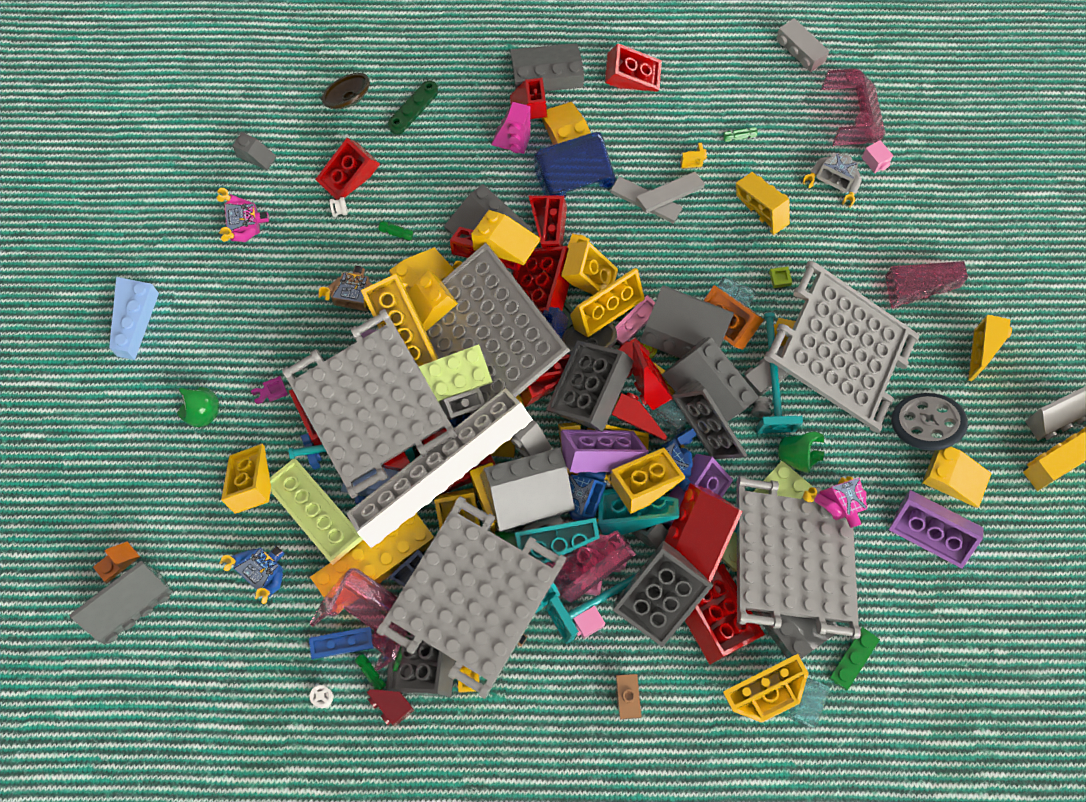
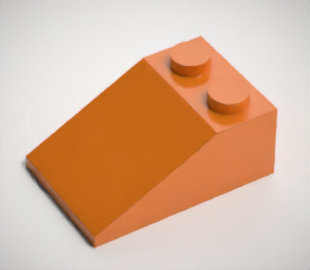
M715 285L703 300L734 313L724 339L741 350L745 348L764 321V318Z

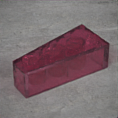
M965 261L891 266L885 276L891 308L894 309L900 305H907L922 298H929L931 295L960 288L968 279Z
M615 531L593 541V544L587 547L582 546L576 549L577 551L570 555H563L567 559L555 578L554 584L561 596L572 603L634 557L636 553L628 541L618 531ZM547 562L545 564L553 568L556 563Z

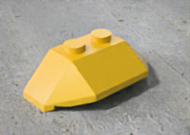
M796 654L723 691V694L733 712L763 723L800 704L808 671L799 655Z

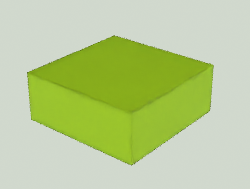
M788 266L770 269L769 274L773 288L792 285Z

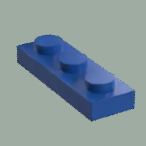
M371 627L309 638L311 659L374 649Z

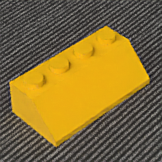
M632 269L576 306L570 314L574 329L586 337H590L645 300L638 269Z

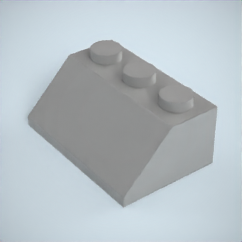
M1086 386L1040 408L1025 421L1038 441L1043 438L1049 440L1057 435V431L1062 430V432H1065L1073 427V423L1081 424L1086 421Z

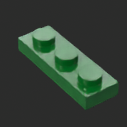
M863 627L860 628V638L853 639L829 677L831 681L845 691L850 688L880 641L878 637Z

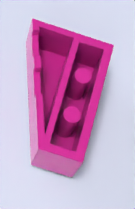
M512 102L496 130L491 145L511 150L514 153L525 154L530 140V106Z

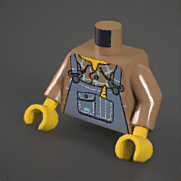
M355 266L353 273L344 272L341 277L337 278L328 287H320L318 298L325 296V300L328 301L331 296L335 306L368 311L369 307L361 290L373 284L370 283L369 277L363 276L365 269L361 266Z

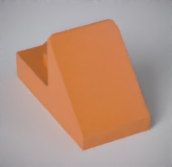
M124 542L106 549L107 556L93 566V568L102 580L108 583L140 558V556L129 542Z

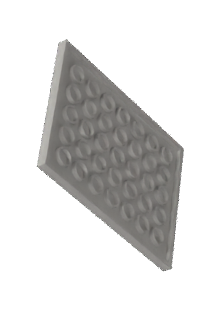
M487 243L482 245L442 281L458 304L428 329L426 333L438 359L478 344L480 345L493 383L479 387L485 404L505 388L514 397H517L570 351Z

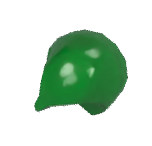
M181 387L178 389L184 401V404H182L177 412L180 419L197 428L207 426L215 420L219 413L220 404L213 391L205 387H199L197 390H188Z
M809 432L800 436L789 435L783 437L778 448L779 459L794 469L809 474L811 468L818 461H823L824 451L814 450L810 452L813 442L824 443V434Z

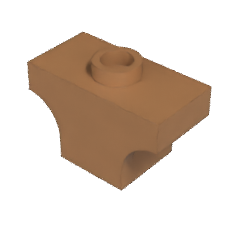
M616 675V698L620 720L641 718L638 675Z

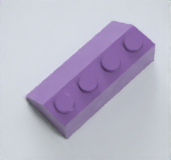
M561 430L563 458L570 472L611 473L612 469L648 455V450L634 431Z
M701 454L694 456L693 467L691 468L692 475L688 479L693 484L708 488L720 497H723L733 479L713 457ZM677 486L668 497L678 498L680 507L686 491ZM673 520L664 522L662 524L667 529H669L673 523Z
M909 490L900 504L889 527L891 532L962 569L982 541L984 529L912 490Z

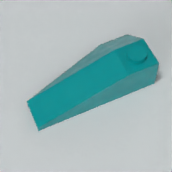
M615 489L604 490L599 503L598 524L603 535L607 536L624 535L679 518L678 498L661 496L649 506L630 513Z

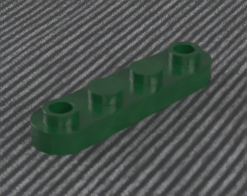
M434 81L422 83L389 119L388 127L391 133L396 135L402 134L438 95V85Z

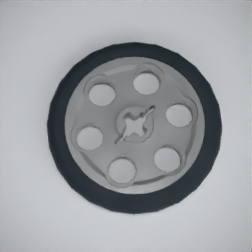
M919 393L908 396L894 408L891 416L892 427L897 436L906 444L922 450L934 451L951 447L963 438L968 429V418L963 408L953 399L937 393ZM925 405L927 409H919L917 406ZM945 408L947 412L941 413L937 409ZM907 415H911L915 419L906 420L904 417ZM952 422L955 426L948 427L944 423ZM917 429L920 430L922 433L917 435L913 434L911 431ZM939 433L942 437L935 438L931 434Z

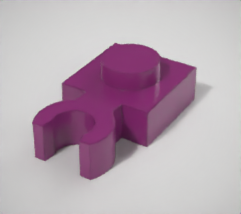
M281 376L264 382V388L262 389L254 388L251 390L253 396L260 394L259 398L254 399L256 404L263 403L265 398L272 402L288 395Z

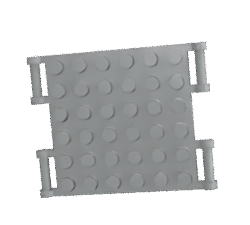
M808 261L802 280L793 293L795 297L805 301L793 329L784 324L778 325L777 335L770 350L766 352L764 359L774 363L870 427L871 431L880 433L889 405H892L894 398L887 394L885 390L895 365L901 369L907 368L915 342H918L920 336L814 261ZM814 272L817 276L810 291L807 292V285ZM786 335L788 337V340L781 353V356L779 357L776 354L783 341L784 336ZM906 339H907L908 341H907V343H906V346H905V348H904V351H903L902 355L900 356V353H901V351H902V348H903V346H904V344H905V341H906ZM880 402H882V404H881V406H880V409H879V411H878V414H877V416H876V419L874 420V416H875V414H876V412H877V409H878V407H879V404H880Z
M385 309L379 311L380 314L360 326L352 327L350 330L357 342L324 361L318 350L315 349L311 352V355L291 367L287 366L282 369L284 376L290 383L352 499L376 482L387 479L388 476L382 464L412 446L416 445L419 453L424 457L430 450L450 438L458 437ZM385 321V326L365 338L362 337V333ZM315 361L318 365L297 378L294 377V373ZM444 427L447 429V432L423 445L422 441ZM376 469V474L356 486L353 485L352 482Z
M738 476L737 508L743 511L737 523L738 624L754 623L780 629L782 623L780 615L816 619L818 634L825 635L826 633L859 639L861 629L858 623L854 528L849 527L846 517L835 520L824 507L814 501L807 502L804 499L777 496L778 481L771 480L766 482ZM745 486L769 490V494L745 491ZM814 487L817 489V494L822 491L820 487ZM746 610L771 613V617L747 614ZM825 620L849 623V627L827 625Z
M460 496L386 618L378 627L377 633L381 636L385 635L407 648V652L411 654L416 651L422 640L456 661L448 677L453 680H459L477 691L479 696L485 699L567 557L562 554L560 556L538 544L536 539L532 537L528 539L523 551L488 531L496 516L491 513L489 515L467 503L466 499ZM461 509L484 521L483 526L481 527L460 515ZM531 550H534L556 564L551 568L530 556L529 553ZM393 622L415 635L413 641L389 628L391 623ZM464 665L487 679L486 684L482 685L460 671L462 666Z

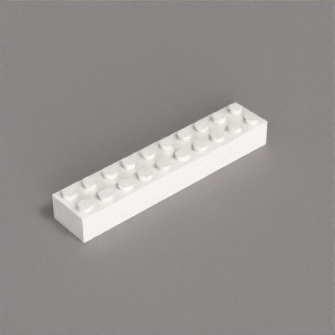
M506 388L454 428L458 437L450 438L430 450L424 457L418 456L346 514L355 530L372 548L380 543L389 533L398 529L408 518L413 517L418 510L428 505L437 495L446 491L452 483L461 479L466 472L477 466L486 456L495 452L500 445L510 440L515 433L525 428L533 419L523 405Z

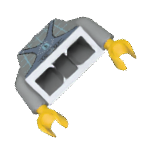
M835 153L831 157L820 158L810 171L811 174L804 177L803 185L807 180H810L809 188L813 187L814 178L817 176V179L845 193L849 192L842 200V205H844L846 200H850L851 204L849 207H851L855 202L854 194H857L862 178L857 170L858 163L853 161L851 156Z

